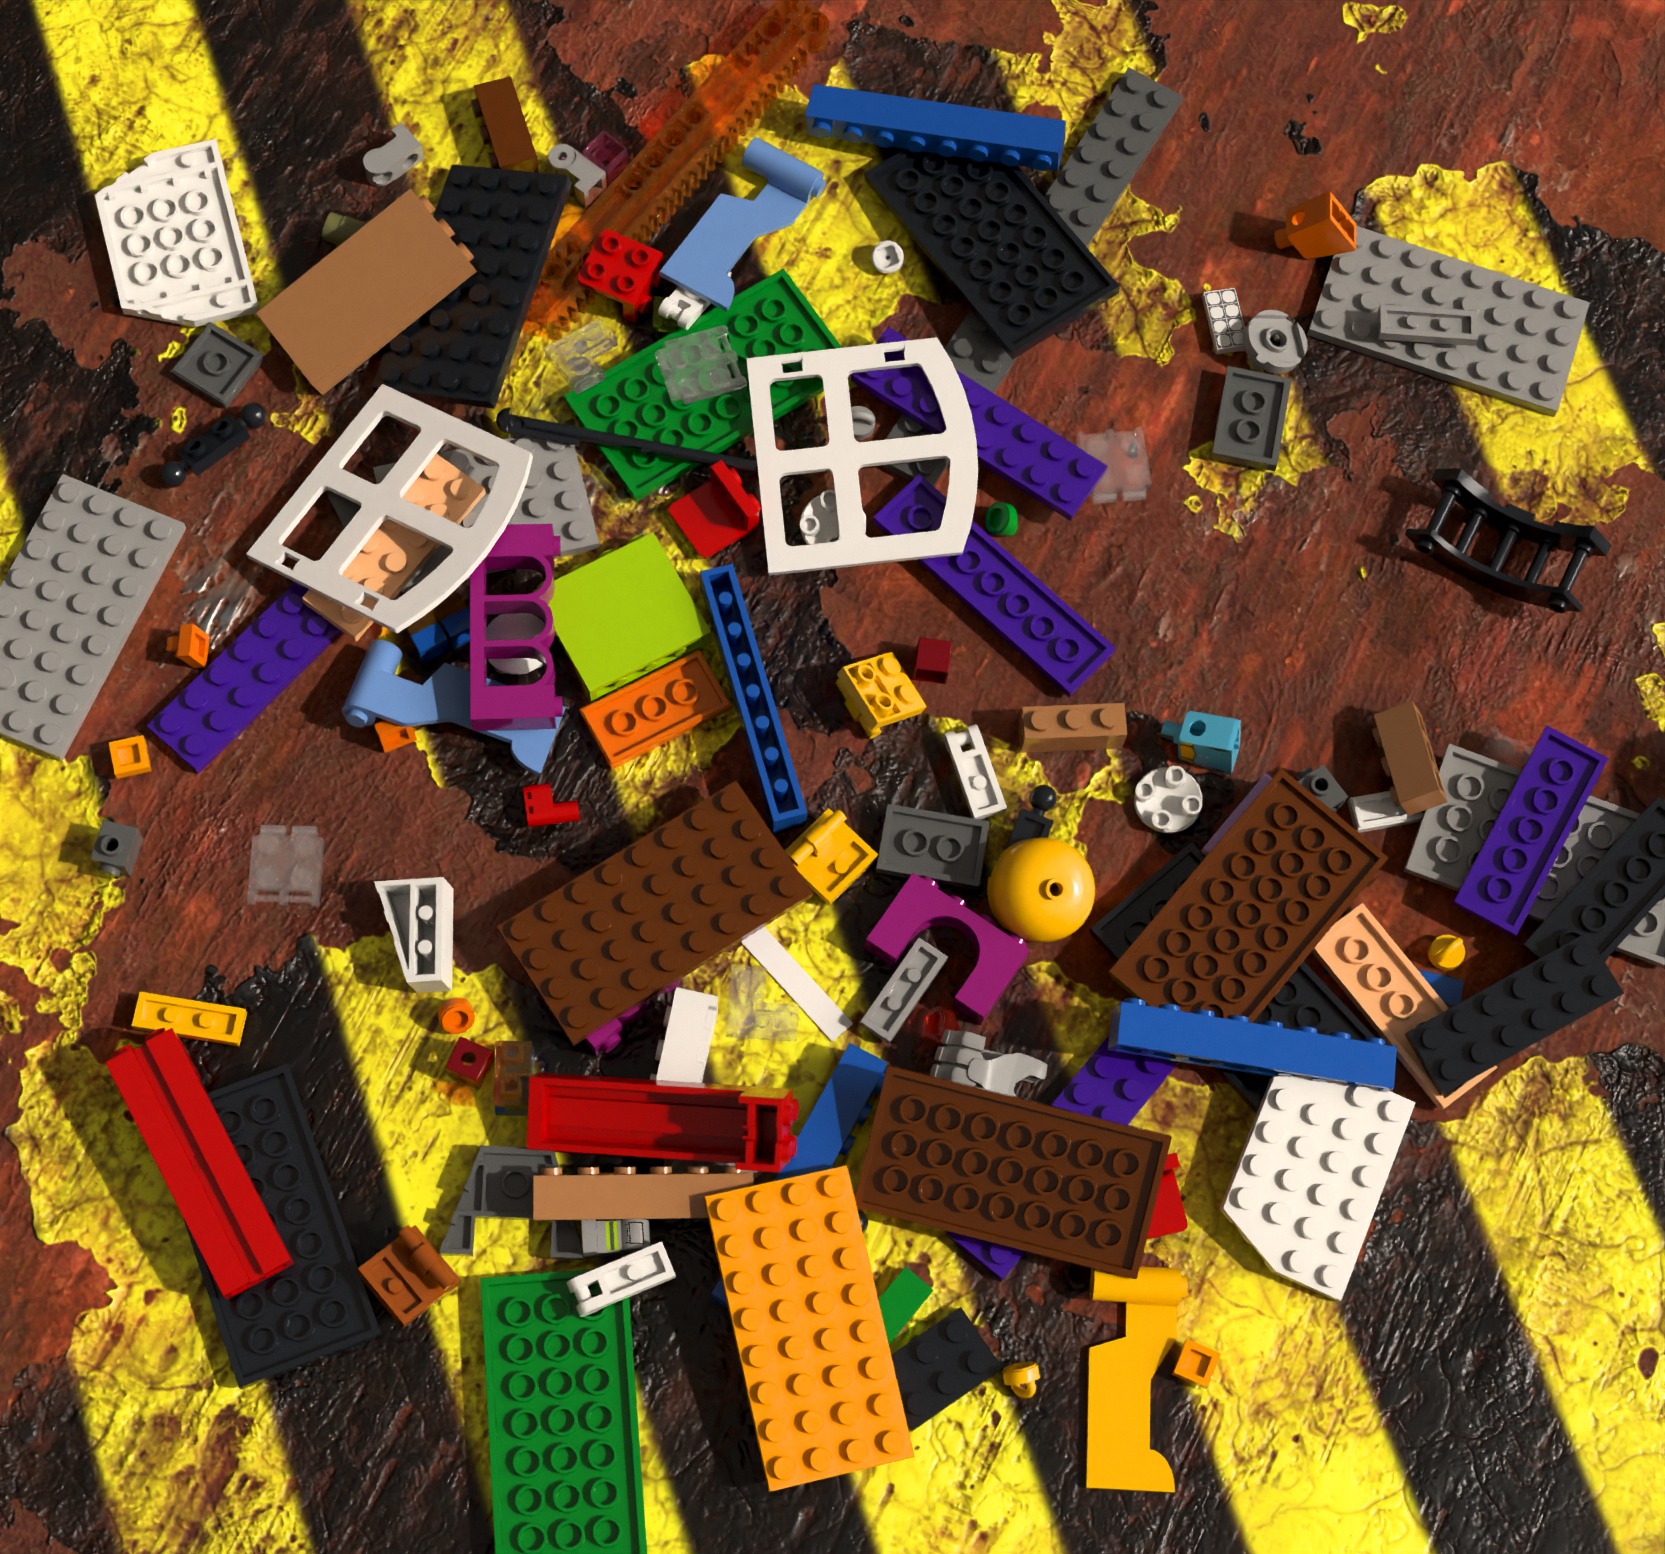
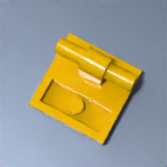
M893 652L844 666L837 673L839 679L835 683L846 699L844 704L853 719L861 723L870 739L881 734L880 727L919 715L927 707Z
M828 808L785 850V853L807 885L830 906L878 859V854L844 823L847 817L842 811L837 809L833 813Z

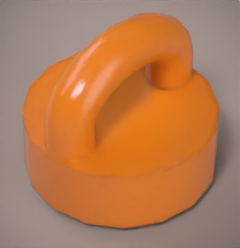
M451 998L442 1003L438 1009L437 1016L441 1028L450 1034L463 1033L471 1028L474 1023L475 1015L468 999Z

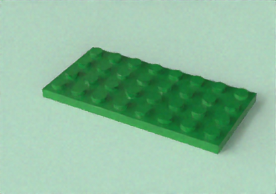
M783 268L733 297L732 304L727 312L719 307L712 309L698 317L688 330L679 328L565 394L564 402L582 428L719 454L754 433L746 358L842 348V346ZM802 362L782 364L783 373L803 371ZM813 377L773 382L770 385L773 421L824 392L822 379ZM594 443L635 503L701 465L700 463L653 454L641 455L640 449L617 448Z
M594 1269L480 1278L495 1554H647L630 1299L628 1297L588 1316L580 1317L576 1308L579 1303L575 1293H570L567 1281ZM598 1282L588 1287L592 1298L602 1294Z

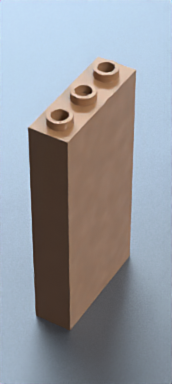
M410 188L256 312L311 385L322 395L477 272L470 263L474 256L462 242L456 246L451 239L455 234L443 218L437 222L431 215L436 209L424 194L418 198Z

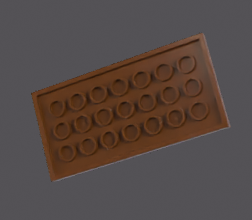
M1281 768L1109 970L1107 975L1134 998L1144 1000L1146 1006L1158 1007L1159 1004H1173L1179 1006L1180 1011L1193 1013V1010L1197 1009L1209 1010L1214 1012V1017L1227 1019L1229 1015H1240L1248 1017L1249 1022L1253 1023L1389 857Z
M734 781L498 925L497 929L574 1046L813 897V892L738 782Z
M888 1064L855 1195L856 1206L859 1209L1137 1279L1172 1137L1171 1135Z

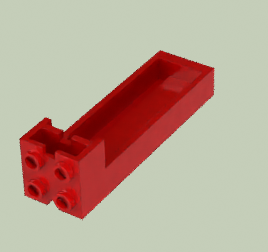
M160 1028L145 1036L146 1044L136 1049H133L131 1045L124 1046L111 1054L112 1059L105 1063L222 1295L228 1300L288 1268L294 1262L215 1110L182 1040L173 1028L168 1030Z
M537 1072L529 1077L526 1149L736 1163L735 1170L780 1173L790 1163L791 1157L796 1156L797 1136L791 1135L790 1126H792L793 1121H797L799 1101L798 1099H793V1089Z

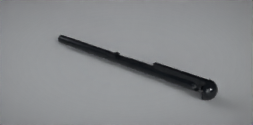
M511 407L502 409L496 417L498 428L505 433L579 447L580 441L617 448H635L641 450V455L653 454L710 466L723 460L728 469L732 467L736 471L755 474L757 461L514 415L512 414Z

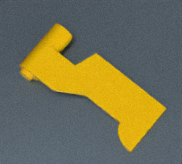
M1140 1266L1137 1279L1091 1268L1090 1299L1093 1301L1125 1302V1337L1088 1348L1086 1488L1175 1492L1174 1478L1168 1462L1159 1452L1150 1449V1389L1153 1375L1176 1340L1177 1306L1180 1303V1298L1187 1297V1276H1181L1179 1268Z

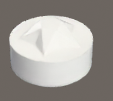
M882 241L874 247L871 260L879 272L893 274L902 267L904 254L897 243Z

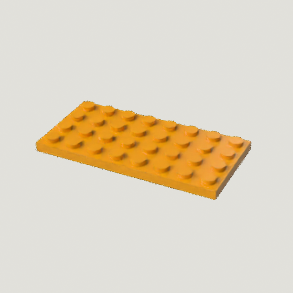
M847 1165L705 1196V1206L768 1492L915 1457Z

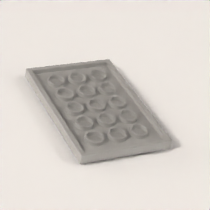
M522 435L503 439L531 452L533 456L527 483L517 508L507 525L553 524L554 536H560L561 556H554L555 559L600 549L575 446ZM461 449L437 453L485 488L486 494L459 524L464 528H470V525H474L486 503L499 467ZM396 463L373 467L377 484L383 481ZM441 545L402 589V593L409 591L420 583L453 550ZM486 570V574L502 570Z

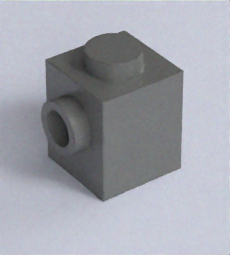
M1321 765L1314 771L1311 767H1308L1294 778L1333 812L1340 809L1348 798V795L1324 765Z
M103 820L90 859L96 869H98V873L114 879H118L120 875L131 877L144 838L136 827Z

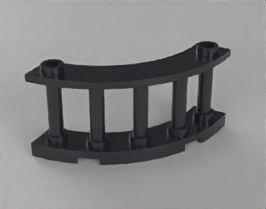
M1462 468L1435 470L1431 480L1441 489L1442 497L1426 529H1407L1405 535L1415 544L1414 547L1417 551L1429 555L1451 571L1506 597L1549 608L1556 613H1565V611L1581 612L1583 606L1570 593L1586 558L1591 557V555L1607 556L1611 544L1595 526L1575 525L1555 521L1553 526L1535 521L1536 514L1510 503L1503 507L1491 500V492L1477 483ZM1454 501L1467 509L1469 518L1455 547L1439 535ZM1482 521L1489 522L1502 529L1503 532L1488 567L1466 555ZM1520 537L1537 543L1539 546L1524 580L1500 572L1515 539ZM1558 549L1573 553L1558 587L1537 584L1551 552Z

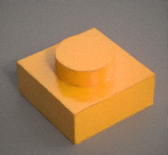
M143 735L109 742L114 774L117 779L152 771L146 739Z
M1186 1339L1172 1375L1207 1389L1221 1353Z

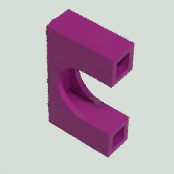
M912 873L867 937L865 949L894 968L912 940L921 931L933 926H949L961 931L973 944L976 952V967L955 996L952 1007L981 1026L1027 959L1030 949L1026 947V942L1016 934L1009 933L1007 935L998 929L996 922L989 916L982 913L978 916L969 910L967 903L960 897L953 894L948 896L940 891L938 884L925 875L919 877Z

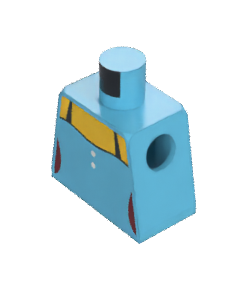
M1188 711L1183 724L1168 720L1164 721L1160 740L1178 744V758L1183 761L1232 775L1240 748L1241 720Z

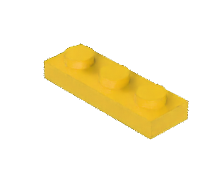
M139 992L131 1026L133 1029L153 1032L160 1028H165V1030L173 1028L179 1037L240 1047L247 1011L244 1008Z

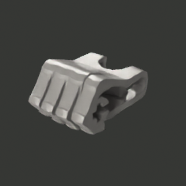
M945 1029L942 1036V1045L945 1047L939 1046L937 1048L935 1061L938 1064H933L930 1071L932 1076L1016 1096L1014 1087L1017 1082L1035 1083L1045 1079L1048 1065L1022 1053L1003 1054L984 1049L986 1037L967 1031Z

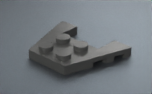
M481 1146L458 1206L451 1219L446 1236L441 1244L440 1255L473 1257L476 1218L533 1220V1175H540V1168H559L555 1151L526 1149V1147ZM536 1220L552 1222L550 1259L583 1260V1250L574 1220Z

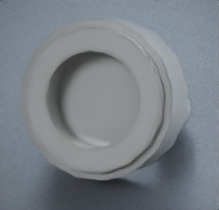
M863 406L851 407L855 440H864L870 437L875 428L874 414Z

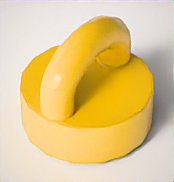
M1449 934L1437 937L1428 950L1431 963L1443 971L1453 970L1458 967L1465 956L1462 938Z
M1032 1361L1019 1362L1003 1368L1004 1384L1011 1385L1013 1392L1017 1396L1026 1399L1031 1398L1035 1394V1380L1040 1378L1037 1363ZM1026 1383L1027 1389H1023L1020 1384Z

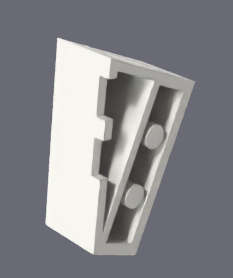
M444 877L374 881L385 910L386 920L389 923L394 938V945L406 982L417 993L452 991L454 889Z
M676 987L672 1006H667L663 1026L667 1027L665 1040L659 1039L655 1060L660 1061L657 1074L651 1073L649 1080L702 1083L718 1015V996Z

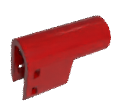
M550 783L523 787L528 828L580 821L578 801L553 803Z

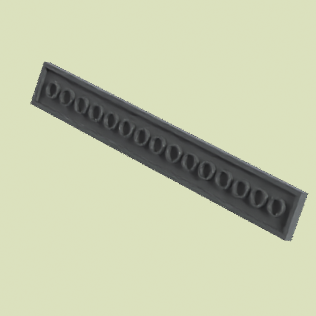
M1129 67L1044 196L1087 248H1089L1183 100L1182 95ZM971 309L944 349L957 371L994 394L1018 359V357L1013 360ZM902 414L886 439L932 435L933 433ZM942 458L881 466L910 482L920 474L935 487L950 462L948 459Z

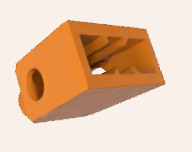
M1330 191L1289 208L1286 212V228L1276 230L1274 238L1279 249L1294 245L1306 259L1356 251V223Z

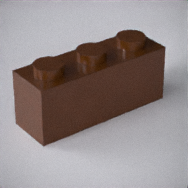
M511 76L474 85L475 98L470 99L475 119L481 117L483 123L482 126H479L483 145L489 144L492 151L488 153L490 167L539 173L537 155Z

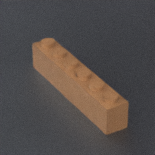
M671 1166L650 1167V1174H636V1167H614V1174H599V1167H577V1175H562V1168H540V1175H533V1220L708 1218L704 1201L705 1196L754 1186L753 1173H745V1170H735L736 1166H723V1173H708V1166H687V1174H672Z

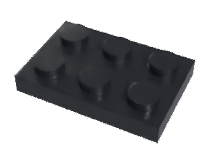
M961 1307L891 1354L907 1426L911 1432L1003 1369Z

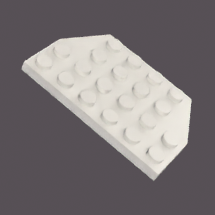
M216 139L151 153L144 158L145 163L130 174L125 172L117 178L114 184L106 186L95 194L118 296L124 314L199 327L207 325L209 322L216 323L254 314L260 310Z
M1303 1075L1272 1077L1269 1080L1219 1210L1230 1223H1233L1238 1228L1239 1234L1248 1244L1250 1243L1271 1272L1334 1301H1341L1415 1102L1391 1091L1380 1092L1377 1087L1365 1085L1356 1088L1348 1087L1346 1082L1328 1079L1326 1082H1316L1312 1080V1077Z

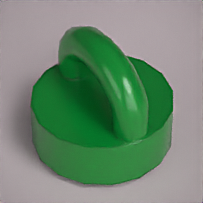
M995 502L992 504L985 517L988 531L994 535L1013 536L1018 529L1017 512L1014 506L1005 502Z

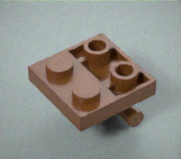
M410 1225L405 1226L397 1234L399 1237L361 1265L356 1271L357 1275L402 1329L456 1288L461 1282L458 1275L416 1225L410 1227Z

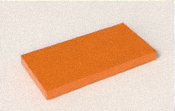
M699 649L579 709V714L610 769L613 770L732 710V704Z

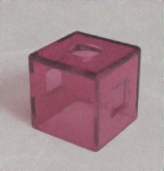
M604 130L583 150L585 157L605 171L607 185L628 165L627 148ZM598 145V148L591 154V151ZM608 161L610 164L606 167L601 162Z

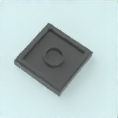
M209 322L170 372L174 378L227 409L265 361L264 354Z

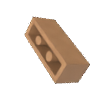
M1409 701L1374 714L1377 727L1373 728L1372 732L1378 747H1383L1385 757L1381 758V763L1387 777L1392 776L1394 786L1389 789L1396 807L1401 805L1410 816L1447 803L1448 800L1423 718L1414 702Z
M1107 703L1022 707L1018 719L1020 752L1122 749L1127 737L1125 704Z

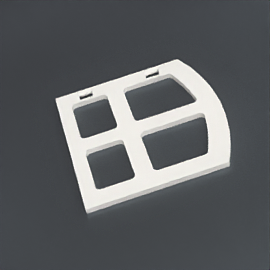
M937 337L746 358L769 576L962 555L971 529L976 504L978 480L977 441L972 413L963 385L951 359ZM904 351L905 360L885 362L884 353ZM802 362L803 371L783 373L782 364ZM913 366L920 367L936 397L946 427L945 432L868 442L856 441L854 438L848 385L849 375L858 372ZM813 377L821 378L824 386L829 443L823 447L779 451L775 444L770 385L777 381ZM942 458L949 460L950 475L947 500L941 526L938 530L873 538L866 536L858 472L862 467ZM831 472L834 478L839 539L835 542L800 546L787 545L784 531L780 479L787 475Z
M382 384L246 555L249 559L395 633H399L444 601L472 574L488 555L504 532L517 508L527 483L533 456L531 452ZM383 417H393L420 430V434L381 483L373 484L343 470L347 461ZM445 444H451L499 467L486 503L474 525L470 528H464L403 498L404 494ZM332 491L360 505V510L320 560L313 561L282 545L323 492ZM385 520L398 523L453 550L434 571L396 600H391L342 575ZM287 557L297 561L293 570L282 565ZM366 597L377 601L373 610L361 605Z

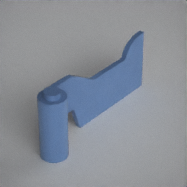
M757 137L748 145L741 165L768 180L767 185L754 201L720 194L659 272V276L726 312L729 310L734 297V283L728 276V273L753 240L793 225L813 197L819 198L826 186V181L823 180L824 172Z
M374 640L370 643L342 707V714L349 724L355 727L370 726L374 724L376 717L404 727L453 722L472 729L470 721L469 671L444 663L423 685L395 676L402 658V652L396 645L385 640ZM487 678V686H508ZM556 717V729L490 730L477 732L510 743L511 753L516 762L527 771L540 777L562 717Z

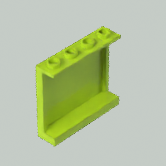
M654 532L646 536L643 534L637 535L630 539L627 545L617 550H606L597 557V560L587 565L578 564L572 567L566 575L554 580V594L548 606L553 615L555 635L584 684L585 694L590 703L711 644V630ZM543 581L542 583H540V584L537 586V589H536V590H533V593H534L535 591H537L538 589H540L541 586L543 585V583H544L545 581Z

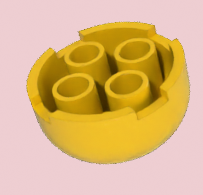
M1040 837L1016 842L1000 854L1001 857L995 864L991 877L988 878L987 895L989 906L995 919L1005 930L1016 934L1025 941L1053 942L1066 938L1083 925L1094 904L1095 881L1088 862L1078 850L1061 840ZM1052 883L1057 884L1058 888L1049 891Z

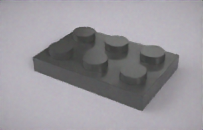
M1227 366L1210 458L1275 471L1292 379Z
M887 804L876 873L910 878L912 873H915L919 877L925 875L938 884L978 890L990 821Z

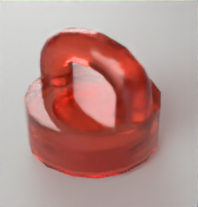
M938 1006L932 1008L926 1015L924 1031L929 1040L942 1043L945 1029L960 1031L954 1012L949 1008Z

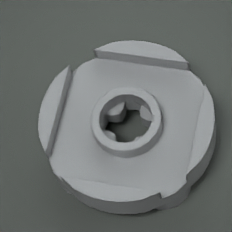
M1278 310L1261 311L1244 327L1243 345L1250 357L1249 362L1254 369L1259 371L1266 370L1277 374L1292 371L1307 351L1306 335L1298 323L1293 325L1286 319L1289 315ZM1271 336L1276 342H1280L1281 345L1278 347L1273 345L1270 341Z

